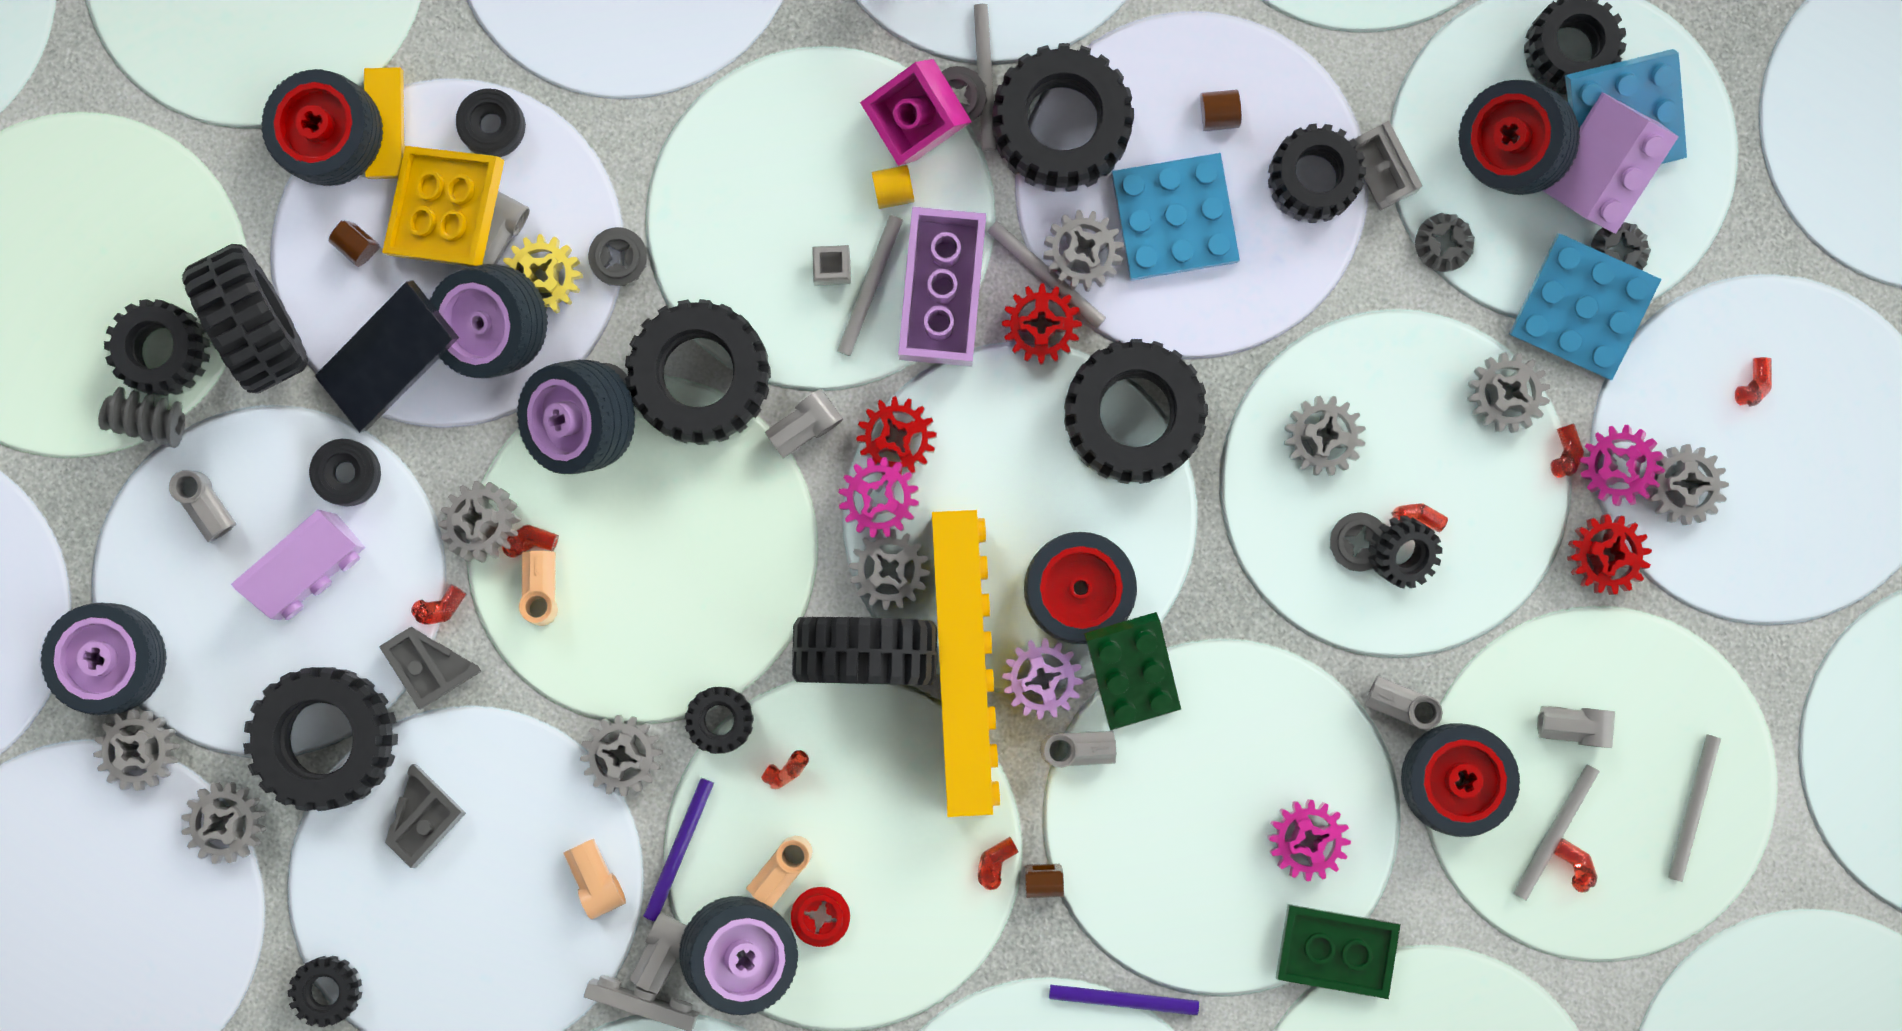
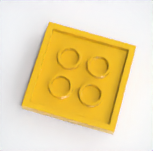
M405 146L382 253L393 257L466 267L482 265L505 160L491 155Z

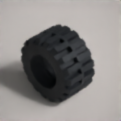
M1557 0V2L1553 1L1532 23L1533 25L1527 31L1525 37L1529 40L1524 45V53H1530L1525 62L1528 68L1534 66L1536 69L1532 75L1536 81L1542 77L1546 81L1544 86L1550 89L1557 86L1559 94H1566L1565 75L1621 62L1623 58L1620 55L1625 52L1627 43L1621 42V40L1627 34L1625 27L1619 28L1618 26L1622 21L1619 13L1614 16L1610 13L1609 10L1613 6L1608 2L1602 6L1598 3L1599 0ZM1569 27L1583 32L1591 43V59L1588 61H1575L1567 57L1558 45V30Z
M1317 123L1309 124L1304 130L1300 127L1294 130L1291 136H1287L1282 141L1272 157L1273 159L1268 169V173H1270L1268 187L1273 188L1272 198L1274 202L1280 201L1283 205L1280 210L1285 214L1288 211L1294 213L1293 219L1301 221L1303 218H1307L1308 223H1317L1320 219H1323L1324 222L1332 220L1334 216L1341 215L1362 190L1364 185L1362 179L1366 175V167L1362 166L1365 157L1362 151L1357 153L1355 148L1358 143L1354 138L1348 141L1344 137L1347 132L1340 128L1338 132L1332 131L1333 125L1324 124L1322 128H1317ZM1311 155L1326 159L1335 170L1336 185L1327 192H1314L1307 189L1298 179L1296 173L1297 162L1301 158Z
M148 299L139 300L140 306L132 303L125 306L124 308L127 313L125 315L117 313L113 319L117 324L114 328L108 326L106 334L111 335L110 341H104V350L111 353L105 359L107 365L115 367L112 371L114 376L124 380L123 384L130 388L157 396H168V393L177 395L183 393V386L193 387L196 384L193 379L194 376L202 377L206 371L201 368L203 361L209 363L210 355L204 352V348L211 347L210 340L202 335L206 331H204L200 323L196 322L198 318L192 313L185 311V309L155 299V302ZM161 328H167L173 338L172 353L164 364L149 369L142 355L143 344L152 332Z

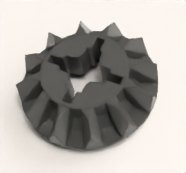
M953 66L943 70L942 74L951 88L961 90L966 86L964 96L968 99L967 102L970 105L961 103L970 120L974 121L982 115V110L988 101L986 97L987 85L982 81L977 72L967 67Z
M1441 212L1426 219L1421 224L1416 234L1415 247L1419 258L1426 266L1436 271L1450 272L1462 267L1469 260L1474 252L1475 236L1470 230L1469 223L1464 222L1457 214H1444ZM1451 229L1450 240L1455 243L1456 247H1448L1440 256L1441 243L1434 237H1442Z
M1623 222L1616 234L1603 227L1597 231L1591 242L1592 248L1621 261L1619 253L1607 249L1618 245L1622 236L1624 246L1635 249V251L1624 255L1623 262L1641 270L1648 264L1647 261L1651 252L1647 241L1648 235L1644 234L1637 224Z
M622 227L609 228L598 234L592 241L588 252V261L592 272L602 282L609 286H626L628 283L638 280L643 270L647 267V249L642 239L635 232ZM608 246L619 252L624 249L627 250L624 256L627 261L626 264L629 266L627 269L618 263H615L613 266L610 265L609 262L613 257L610 254L611 251L607 248Z
M1362 512L1351 513L1338 520L1330 532L1329 547L1336 562L1350 571L1363 572L1373 569L1374 565L1369 562V557L1374 554L1368 551L1369 547L1361 548L1353 557L1355 552L1353 551L1354 544L1344 538L1345 536H1357L1364 527V540L1369 542V545H1376L1377 542L1371 538L1374 533L1379 536L1383 533L1379 528L1383 523L1375 516Z

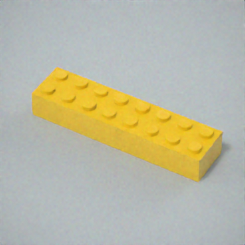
M977 510L932 512L947 817L993 815V806H1000L999 782L991 780V768H998L997 745L990 744L989 730H996L995 707L988 706L987 692H994L993 669H986L985 654H992L991 631H984L983 617H990L989 593L982 594L981 580H988L987 556H980L979 543L986 542L985 518H978Z

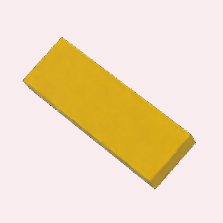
M401 67L364 68V90L378 107L383 124L381 148L376 155V159L365 171V177L367 179H398L405 149L404 70Z

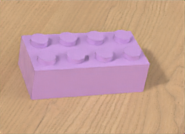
M912 207L898 350L899 360L973 366L986 213Z

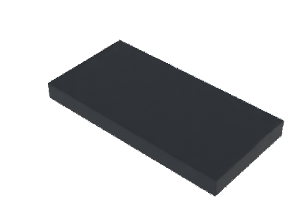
M414 280L406 281L315 375V378L358 432L361 433L367 431L459 337Z

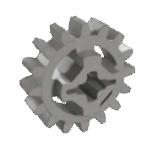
M1077 210L1074 220H1071L1066 214L1062 216V227L1054 223L1052 224L1050 231L1055 237L1046 236L1044 245L1051 249L1044 251L1043 259L1053 261L1047 271L1048 273L1056 271L1060 273L1057 280L1058 284H1062L1067 279L1071 281L1070 290L1074 291L1078 283H1081L1085 291L1089 292L1094 281L1100 288L1105 285L1104 275L1114 278L1117 271L1112 265H1121L1123 257L1115 253L1121 251L1124 244L1119 241L1114 242L1119 230L1116 228L1109 231L1106 228L1110 220L1106 217L1101 222L1096 221L1095 211L1091 212L1089 218H1083L1081 210ZM1082 229H1089L1096 233L1092 234L1089 232H1085ZM1065 236L1069 247L1062 254H1059V243ZM1078 245L1082 249L1090 248L1088 257L1084 253H1076ZM1107 247V260L1101 266L1098 253ZM1071 268L1083 270L1084 273L1074 272Z
M1503 352L1498 356V363L1492 357L1484 360L1487 370L1480 366L1475 368L1473 372L1479 379L1468 382L1467 386L1475 389V394L1467 397V401L1477 402L1478 407L1472 411V414L1474 416L1482 413L1485 416L1482 421L1484 427L1495 422V432H1502L1506 425H1508L1510 433H1515L1519 431V423L1527 429L1533 426L1530 417L1536 419L1543 417L1544 414L1538 407L1549 404L1550 400L1543 397L1542 392L1550 389V384H1541L1539 380L1546 374L1544 370L1536 373L1532 370L1536 362L1534 359L1524 364L1522 363L1521 353L1515 354L1509 360L1508 354ZM1501 369L1515 370L1511 376L1507 377L1500 373H1495V371ZM1527 382L1530 384L1532 397L1528 394ZM1510 385L1513 388L1511 392L1513 398L1506 400L1504 398L1506 394L1504 388ZM1485 389L1489 391L1490 404L1487 402ZM1507 409H1513L1516 412L1520 411L1522 413L1516 417L1502 416L1503 412Z
M1321 395L1314 398V406H1311L1305 400L1300 404L1303 413L1293 411L1290 414L1295 424H1287L1284 427L1285 431L1292 433V437L1284 441V445L1294 446L1295 451L1290 454V459L1300 457L1302 462L1299 468L1304 470L1311 465L1313 466V475L1315 476L1321 473L1322 468L1326 469L1328 476L1335 475L1336 465L1342 471L1349 469L1346 459L1357 461L1360 456L1354 449L1364 447L1366 444L1362 439H1358V434L1364 432L1366 427L1356 426L1355 421L1361 416L1360 413L1357 412L1350 415L1347 412L1350 407L1348 401L1340 407L1337 406L1336 396H1331L1327 404H1324ZM1322 412L1318 423L1315 425L1310 423L1304 424L1310 415ZM1338 417L1345 423L1348 432L1342 430L1337 422ZM1326 426L1328 428L1327 434L1333 436V440L1326 442L1323 447L1322 437L1317 436V432L1323 430ZM1301 440L1308 442L1313 450L1312 455L1306 451ZM1334 447L1346 448L1338 458L1327 460L1331 449Z
M1685 444L1681 446L1679 453L1678 449L1674 446L1666 449L1667 457L1664 456L1663 459L1656 462L1657 465L1665 469V472L1663 474H1655L1654 479L1660 486L1656 488L1649 485L1647 488L1652 489L1653 494L1646 500L1647 502L1657 501L1659 505L1655 513L1658 515L1668 512L1667 522L1669 523L1676 522L1679 517L1682 525H1691L1693 518L1697 523L1705 522V512L1710 515L1717 514L1719 510L1714 503L1726 502L1727 500L1720 493V489L1729 487V482L1720 481V475L1724 474L1727 470L1725 467L1716 469L1714 464L1718 459L1717 455L1708 458L1704 457L1705 447L1696 448L1692 453L1691 444ZM1677 462V465H1674V473L1666 478L1667 470ZM1698 466L1704 470L1707 477L1698 469ZM1685 480V482L1699 486L1688 490L1686 487L1674 485L1673 483ZM1704 492H1708L1705 500L1699 505V497ZM1666 493L1674 500L1675 505L1668 499Z
M474 481L472 490L464 485L460 486L461 495L459 497L452 494L448 496L449 500L453 503L451 507L441 508V511L447 515V520L438 522L439 527L447 530L441 536L442 541L450 544L448 549L451 552L460 555L461 558L469 562L474 558L481 563H485L487 554L495 559L499 558L498 548L502 546L510 549L511 546L507 538L509 536H518V532L512 528V524L521 521V517L512 513L518 507L517 503L509 499L511 494L502 488L499 489L492 482L483 485L479 481ZM489 500L495 502L498 511L493 510V505L489 503ZM461 533L466 534V539L470 540V544L463 540Z
M891 529V537L884 538L880 530H878L876 541L874 542L864 537L862 539L866 546L864 551L860 549H854L853 551L859 557V562L849 563V568L858 570V575L850 579L851 583H861L862 585L857 594L861 597L869 593L871 595L869 605L871 606L878 599L882 600L884 610H888L890 601H895L899 609L903 608V598L908 597L913 602L917 599L913 593L914 589L925 590L926 588L919 581L920 577L930 575V571L921 569V564L929 559L928 556L917 555L922 546L920 542L910 546L908 544L910 534L906 533L902 539H897L895 529ZM896 545L903 548V550L897 554H886L880 547ZM868 556H870L875 562L874 573L866 579L865 563ZM878 556H881L884 561L887 560L890 564L895 561L899 563L896 572L898 578L902 581L900 584L889 575L884 578L881 577L880 573H882L883 567ZM913 560L915 572L911 583H909L904 577L905 566ZM883 584L894 585L899 593L887 595L875 590Z
M128 710L127 717L124 714H115L113 716L115 725L104 723L101 727L107 733L106 736L95 737L94 740L102 745V750L93 753V757L103 759V763L97 767L98 772L108 770L110 774L106 781L108 783H115L120 780L119 789L121 790L130 789L132 784L135 791L145 790L146 783L150 787L160 785L158 776L169 777L171 775V772L166 767L167 764L178 762L176 757L171 756V750L180 748V745L178 743H170L169 739L176 733L175 729L164 730L163 726L167 719L161 717L153 721V711H144L141 716L138 710ZM133 725L144 727L142 730H138L136 734L125 730ZM139 743L137 751L141 755L139 757H134L133 755L135 754L136 749L133 747V744ZM137 766L148 771L142 775L129 773L131 770H135Z
M616 715L613 725L607 718L602 719L601 726L603 729L601 731L594 727L589 730L594 739L592 741H582L581 745L589 749V754L581 756L580 761L589 762L590 767L583 773L585 776L594 774L597 777L592 785L595 788L603 783L606 784V794L611 795L617 787L621 796H627L629 786H632L638 793L642 791L641 780L647 783L654 781L653 776L649 773L650 770L661 769V765L654 761V757L663 754V750L654 749L653 743L659 739V736L649 737L646 733L651 725L645 723L640 728L637 727V717L631 716L628 722L624 723L623 716ZM622 730L618 740L612 743L602 741L611 732ZM637 737L642 741L646 755L639 752L635 744ZM625 746V753L630 755V758L636 760H627L619 765L617 764L618 757L608 751L618 750ZM598 756L604 759L608 767L606 774L599 765ZM632 767L641 769L638 775L632 779L622 780L626 770Z
M220 782L213 783L210 787L211 793L205 788L199 789L197 795L200 800L192 799L187 801L186 804L192 809V812L181 815L182 820L189 822V827L183 829L181 833L182 835L191 834L193 839L187 844L189 849L197 846L201 848L198 858L203 859L212 854V864L221 863L224 857L227 863H233L237 861V854L242 858L251 854L248 845L254 847L260 845L261 841L255 834L266 831L265 826L258 824V819L264 817L266 812L256 811L255 806L260 802L259 797L248 799L247 796L250 790L248 787H243L236 792L235 782L226 783L224 790ZM218 798H228L238 804L229 807L223 801H219ZM202 814H203V815H204V820H203V826H202V828H201V818H202ZM233 815L225 824L226 829L214 831L223 821L222 817ZM245 818H246L247 825H246V830H245V832H244V831H243V826H244V821H245ZM215 839L221 840L224 845H228L230 848L215 846L211 841Z

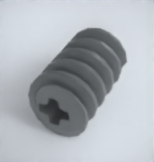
M119 386L113 395L106 397L99 411L98 425L101 430L107 431L111 429L113 433L120 435L126 433L127 436L132 438L140 436L144 441L150 442L154 440L155 443L160 445L168 443L170 447L176 448L179 446L184 434L185 415L182 413V402L175 401L171 409L168 410L167 398L162 397L157 405L154 406V396L147 394L141 403L139 391L133 390L126 399L125 388Z

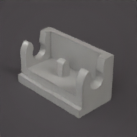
M1390 121L1355 138L1358 143L1355 148L1357 153L1362 151L1365 157L1362 166L1366 167V175L1363 179L1380 211L1420 190L1423 185Z

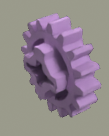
M1043 638L1041 647L1036 648L1035 643L1030 640L1028 641V651L1024 652L1017 647L1014 650L1019 658L1016 661L1006 660V663L1012 667L1011 673L1002 674V678L1011 680V685L1004 689V693L1014 692L1016 697L1012 700L1011 705L1014 707L1023 703L1025 705L1023 708L1024 715L1027 716L1034 709L1036 710L1037 719H1042L1044 711L1049 710L1052 717L1055 718L1057 717V707L1061 706L1068 711L1071 708L1066 700L1069 697L1079 698L1080 695L1073 690L1074 685L1083 684V680L1076 678L1074 672L1082 667L1081 664L1071 665L1069 662L1074 656L1073 651L1064 655L1061 653L1063 643L1058 642L1054 648H1049L1048 639ZM1041 653L1056 657L1063 665L1054 668L1046 664ZM1029 658L1031 668L1027 676L1017 680L1020 666ZM1042 668L1044 673L1051 672L1053 674L1059 672V675L1054 676L1053 679L1048 681L1047 689H1042L1041 685L1030 684L1026 686L1025 683L1032 681V678L1037 676L1036 670ZM1067 678L1065 691L1056 699L1054 690L1059 680ZM1032 690L1041 695L1044 704L1033 703L1025 698L1022 693Z

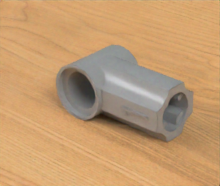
M499 191L482 265L498 264L512 236L519 234L530 212L528 206Z
M822 389L806 397L795 407L796 410L764 432L783 459L812 438H819L843 420Z
M182 470L171 477L169 482L171 496L181 503L207 542H212L222 537L237 525L212 489V483L205 474L198 471ZM193 477L198 484V489L192 497H188L184 492V484L189 478Z
M1376 676L1365 703L1366 707L1408 723L1415 728L1425 730L1436 727L1442 720L1443 715L1442 706L1433 697L1425 696L1379 676ZM1421 702H1427L1433 710L1432 718L1426 723H1420L1414 715L1415 707Z
M1541 706L1537 718L1538 738L1578 742V745L1612 748L1616 711L1591 708L1573 710L1562 707Z
M1114 731L1049 734L1041 743V757L1048 764L1059 768L1079 765L1115 764L1117 752ZM1060 739L1067 744L1068 752L1062 760L1057 761L1051 758L1049 748L1054 741Z
M661 912L645 942L648 944L629 980L646 991L658 994L666 982L676 958L679 959L680 941L687 925Z

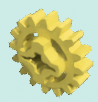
M538 234L537 241L534 244L525 237L523 238L525 247L520 250L513 245L511 250L515 254L514 258H503V262L518 271L522 265L524 267V274L535 284L539 293H551L553 295L543 299L546 309L551 307L556 314L560 313L559 303L563 301L571 305L572 301L568 296L569 293L580 292V289L574 284V280L582 279L583 274L573 269L580 264V260L577 257L568 258L572 249L567 244L559 249L560 240L556 237H553L549 244H547L542 234ZM538 252H549L544 258H533L531 256ZM565 267V280L561 286L559 284V272ZM539 269L548 276L544 282L538 279L535 274Z

